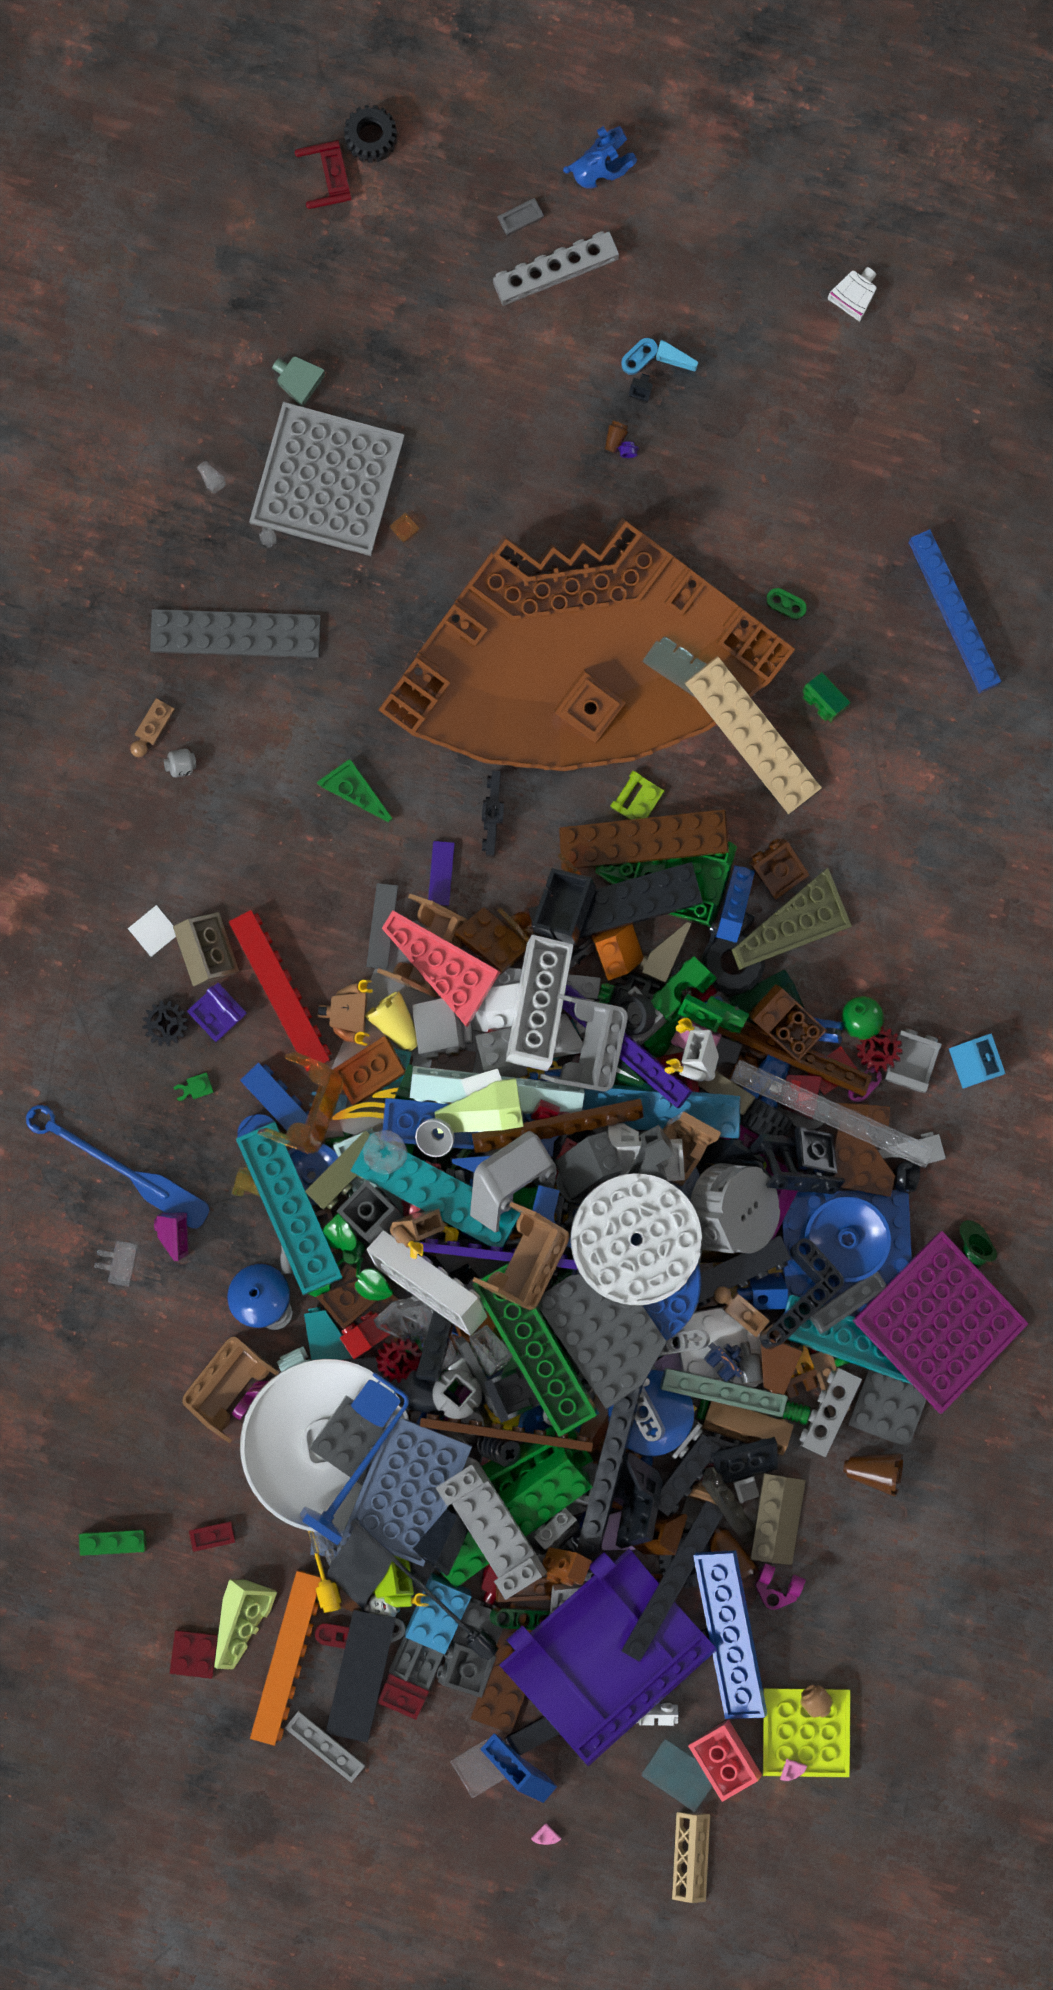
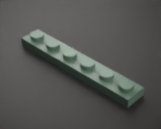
M666 1367L660 1384L661 1390L783 1417L788 1397L762 1389Z

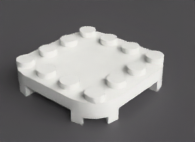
M725 1306L695 1311L687 1325L680 1331L704 1330L709 1334V1345L713 1342L716 1346H720L725 1353L727 1352L723 1348L725 1344L728 1343L731 1347L738 1345L741 1348L742 1342L749 1341L751 1353H758L762 1362L760 1342L762 1331L757 1337H754L722 1310ZM698 1335L697 1338L688 1339L689 1343L698 1342L700 1345L703 1337ZM677 1337L678 1349H680L682 1340ZM708 1346L699 1350L679 1353L681 1371L722 1380L716 1372L724 1364L720 1361L712 1368L704 1360V1357L711 1350ZM742 1348L739 1356H743ZM734 1376L727 1382L756 1387L758 1384L763 1383V1379L742 1383L741 1376L739 1378Z

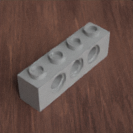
M836 1368L835 1371L831 1370L826 1381L829 1385L826 1391H821L817 1400L820 1404L817 1410H812L808 1419L811 1422L808 1430L804 1428L799 1438L802 1441L800 1446L826 1457L862 1381L861 1378L840 1368ZM836 1386L843 1388L844 1393L841 1398H836L833 1395V1389ZM828 1405H831L835 1410L834 1415L830 1418L824 1415V1408ZM818 1425L825 1427V1434L822 1437L815 1435L814 1431Z

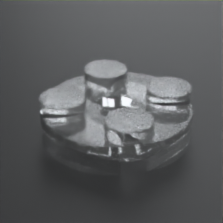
M382 1130L374 1132L364 1145V1160L373 1171L380 1174H390L404 1165L407 1158V1148L402 1138L392 1131ZM388 1147L391 1154L382 1158L380 1150Z

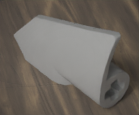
M364 1107L349 1113H384V1108ZM359 1117L339 1120L343 1132L356 1135L373 1128L376 1136L382 1139L383 1119Z

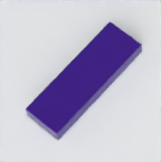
M433 841L428 900L434 901L441 906H449L454 843Z

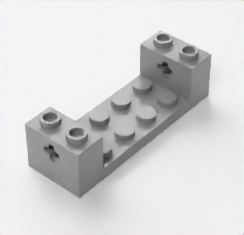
M479 1462L470 1465L436 1487L447 1506L451 1504L454 1506L498 1577L494 1582L505 1600L547 1574L546 1569Z

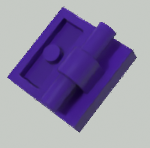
M219 983L211 986L206 991L207 993L187 1011L215 1042H218L247 1015L242 1007Z

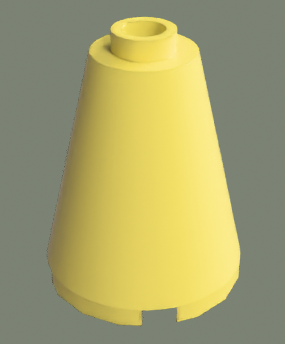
M399 991L382 999L379 1005L375 1008L372 1007L365 1014L369 1022L403 1051L406 1049L412 1051L417 1047L415 1025Z

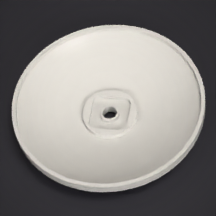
M310 1360L280 1372L259 1391L246 1413L240 1437L242 1467L253 1493L266 1509L277 1518L294 1527L317 1532L302 1521L300 1512L304 1507L320 1514L324 1510L327 1511L350 1477L311 1451L309 1447L346 1395L355 1400L368 1380L379 1381L373 1377L372 1371L344 1360ZM382 1382L379 1383L382 1386L386 1387L388 1390H390L392 1393H394V1390H392ZM399 1405L393 1412L394 1415H397L401 1407ZM405 1410L401 1417L409 1420ZM357 1482L334 1514L332 1522L340 1531L345 1529L362 1485Z

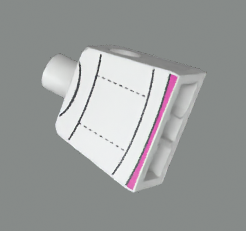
M866 267L861 275L851 271L829 293L828 300L860 322L875 294L877 287L871 282L877 274L868 267Z

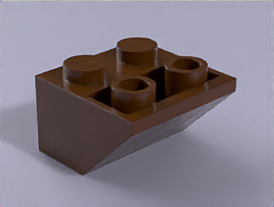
M657 1513L652 1541L632 1547L642 1554L676 1555L688 1515L669 1514V1516H664Z

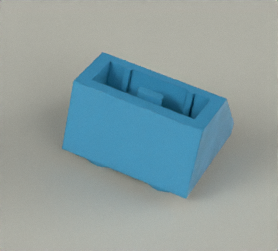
M992 1034L949 1048L962 1089L1005 1074Z

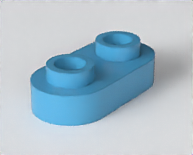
M650 338L641 339L622 358L621 367L623 371L629 375H635L640 372L656 356V342ZM645 347H648L651 351L649 353H644L643 349ZM631 361L636 364L633 368L628 366V363Z

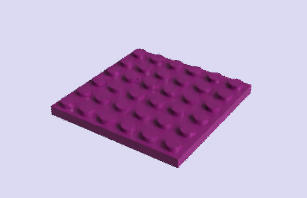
M939 1231L852 1320L939 1414H942L1028 1325L1027 1321L943 1231Z

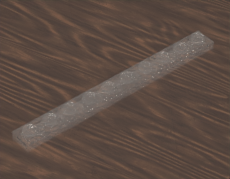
M738 1061L730 1081L921 1167H927L934 1149L933 1146L744 1061Z

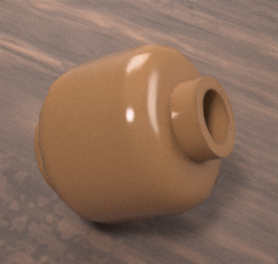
M810 1685L803 1690L800 1702L811 1717H825L830 1713L833 1701L822 1686Z

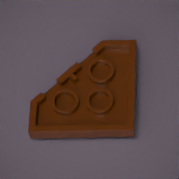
M839 1122L835 1141L837 1174L832 1177L845 1179V1183L841 1188L891 1197L895 1175L860 1125Z

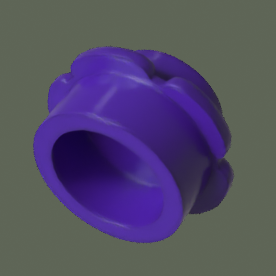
M623 442L622 446L618 447L620 457H636L639 447L635 446L634 442Z

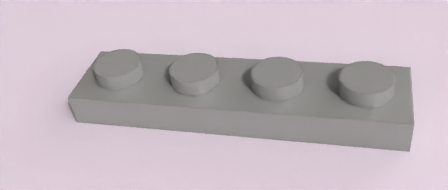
M300 1711L286 1725L285 1729L349 1782L352 1783L365 1767V1764Z

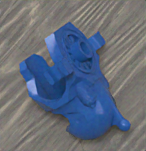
M604 126L599 128L597 132L600 137L596 139L591 148L585 151L584 155L571 165L565 166L563 168L564 173L573 172L577 183L586 189L598 187L595 182L597 178H605L612 181L623 176L629 168L635 165L637 158L634 153H627L623 157L617 158L619 155L616 149L627 140L621 126L608 132Z

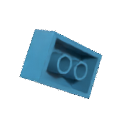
M431 1573L425 1587L461 1620L472 1597L471 1590L461 1585L455 1588L447 1579ZM429 1595L423 1596L421 1603H428L429 1605L426 1607L416 1606L406 1627L405 1637L445 1654L459 1624Z

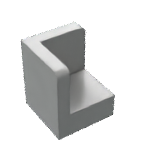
M754 1476L733 1481L739 1503L759 1497Z

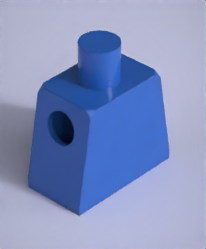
M781 1272L769 1274L761 1279H757L755 1276L748 1280L750 1284H748L747 1288H737V1294L746 1301L750 1300L752 1306L757 1310L786 1309L788 1288Z

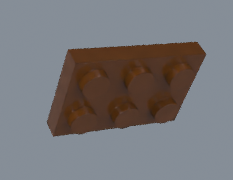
M485 907L460 926L454 934L455 937L489 966L498 970L500 975L523 957L526 952L527 943Z

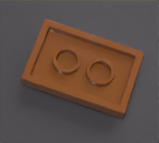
M383 1036L332 1069L352 1106L363 1102L403 1076L406 1071L386 1036Z

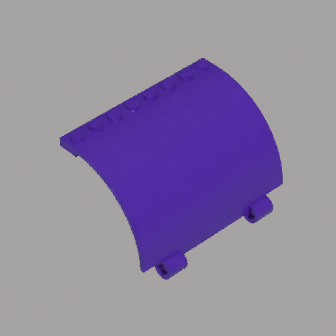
M630 1548L614 1562L605 1552L595 1559L589 1567L594 1576L530 1633L522 1625L506 1639L515 1651L499 1665L587 1766L591 1765L717 1651L716 1647L675 1602L640 1662L621 1651L659 1584Z

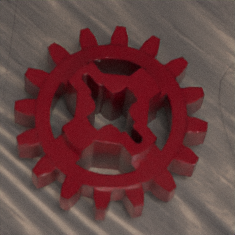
M881 1026V1030L877 1035L866 1040L859 1039L862 1044L856 1045V1048L860 1051L857 1053L858 1058H863L861 1060L862 1066L868 1064L867 1069L870 1071L874 1067L876 1073H879L880 1068L887 1072L888 1066L894 1069V1061L900 1062L901 1060L898 1055L903 1054V1050L899 1048L902 1046V1042L897 1041L899 1038L898 1034L892 1035V1029L890 1028L885 1032L883 1026ZM869 1043L870 1049L866 1053V1046ZM875 1045H876L877 1047H879L880 1049L883 1048L884 1054H883L882 1052H880L879 1050L876 1051ZM894 1046L893 1054L890 1056L889 1050Z
M399 1337L397 1342L391 1338V1344L388 1345L384 1342L385 1349L378 1350L380 1356L376 1357L377 1368L381 1371L382 1377H387L389 1382L396 1378L397 1383H400L402 1378L406 1381L411 1371L419 1367L422 1352L418 1349L417 1343H412L410 1338H407L405 1342L402 1337Z

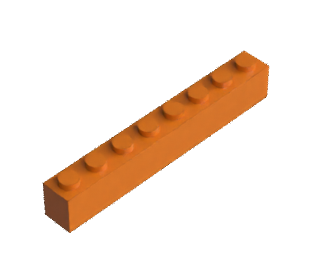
M302 1570L296 1571L250 1739L274 1746L277 1741L282 1739L284 1729L281 1728L283 1720L287 1721L290 1708L286 1706L288 1699H293L296 1687L292 1686L294 1678H299L302 1667L298 1665L300 1657H305L308 1646L304 1644L306 1636L310 1637L313 1628V1624L310 1623L311 1616H316L319 1603H316L317 1593L315 1588L319 1587L318 1583L322 1582L319 1575Z

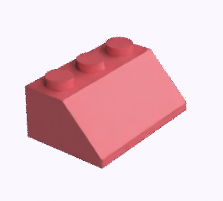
M729 1719L710 1729L688 1745L722 1802L756 1783L762 1776V1773Z

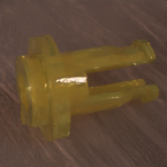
M247 1164L245 1167H239L231 1194L242 1197L245 1191L260 1196Z

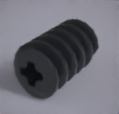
M481 1435L477 1439L476 1447L479 1454L504 1467L514 1465L520 1458L521 1447L515 1441Z

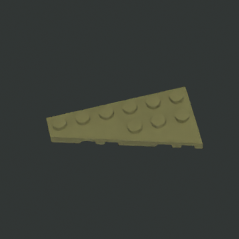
M826 868L732 949L739 970L852 927L829 869Z

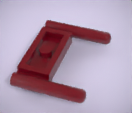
M339 140L295 150L296 157L320 153L329 197L307 201V209L352 200Z

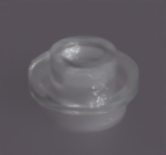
M263 527L262 532L259 533L260 540L263 545L270 548L273 544H276V536L272 528Z

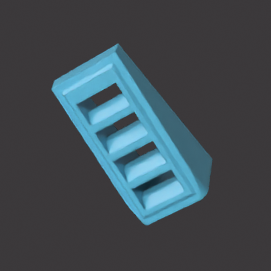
M660 341L656 355L657 361L694 372L697 370L698 362L667 342Z

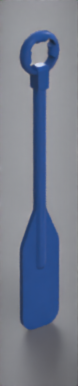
M36 1105L28 1111L26 1123L32 1132L45 1134L51 1131L127 1176L142 1197L163 1212H187L188 1227L198 1228L204 1223L210 1210L208 1204L162 1175L133 1171L55 1123V1115L48 1106ZM36 1109H41V1112L46 1115L49 1114L51 1117V1121L47 1122L45 1130H40L39 1126L31 1124L30 1118H34Z

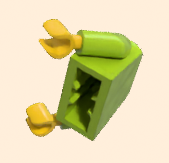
M393 1555L410 1571L408 1560ZM393 1561L383 1580L373 1591L377 1599H384L385 1603L396 1608L409 1607L412 1604L421 1607L429 1605L428 1603H421V1598L428 1596L427 1594L418 1593L415 1597L411 1596L414 1595L412 1579Z

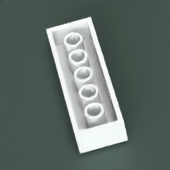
M531 935L526 946L505 1062L547 1071L551 1066L563 999L557 998V995L565 994L573 944Z
M383 1230L367 1248L373 1263L379 1271L471 1336L487 1318L484 1311L485 1306L480 1302V1296L474 1290L470 1289L468 1291L465 1289L464 1284L457 1278L451 1279L443 1268L434 1267L431 1260L426 1256L420 1257L417 1254V1259L411 1258L410 1247L397 1243L395 1237L391 1234L389 1235Z

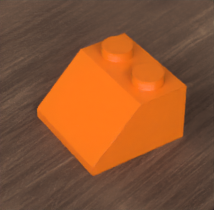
M632 924L592 935L601 966L608 981L628 974L643 961L644 957Z

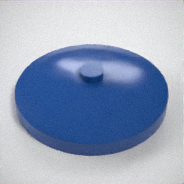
M840 1196L826 1201L812 1214L806 1227L805 1238L811 1240L842 1274L844 1282H856L872 1276L885 1263L891 1248V1230L884 1214L873 1203L856 1196ZM814 1262V1266L820 1271V1265Z
M659 1370L650 1371L647 1376L650 1383L648 1386H644L665 1427V1435L657 1441L646 1440L634 1419L627 1450L641 1456H661L675 1450L689 1435L694 1421V1407L691 1396L661 1390L660 1384L664 1372ZM613 1406L608 1408V1422H610ZM642 1406L639 1409L641 1417L646 1418L649 1414L646 1406ZM653 1418L645 1421L644 1424H650V1422L654 1421ZM652 1427L650 1434L656 1435L658 1428Z

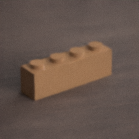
M711 1401L702 1428L747 1444L775 1437L777 1453L784 1455L794 1425L784 1419L769 1417L766 1413Z

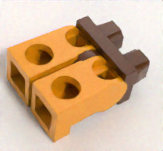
M803 1346V1351L785 1391L789 1399L799 1395L795 1384L803 1381L806 1391L817 1388L815 1378L817 1373L806 1346Z

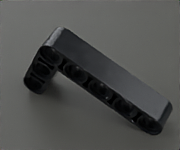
M801 1239L792 1245L790 1255L815 1284L762 1333L760 1342L765 1349H774L785 1342L844 1284L842 1274L809 1239ZM799 1246L805 1248V1255L799 1251ZM814 1262L820 1265V1271L814 1268ZM828 1278L834 1281V1287L828 1283ZM814 1292L819 1294L820 1301L814 1298ZM799 1305L804 1307L805 1315L800 1313ZM784 1319L790 1322V1329L784 1325ZM770 1333L776 1337V1343L769 1339Z

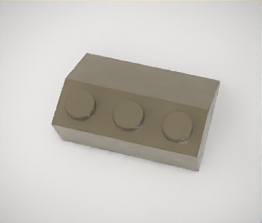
M219 912L190 918L173 926L193 986L209 983L240 972Z

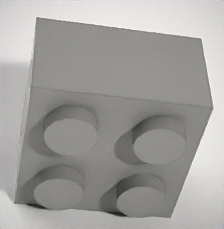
M511 1028L475 1035L483 1073L498 1069L500 1076L517 1078L528 1075L526 1066L505 1062Z

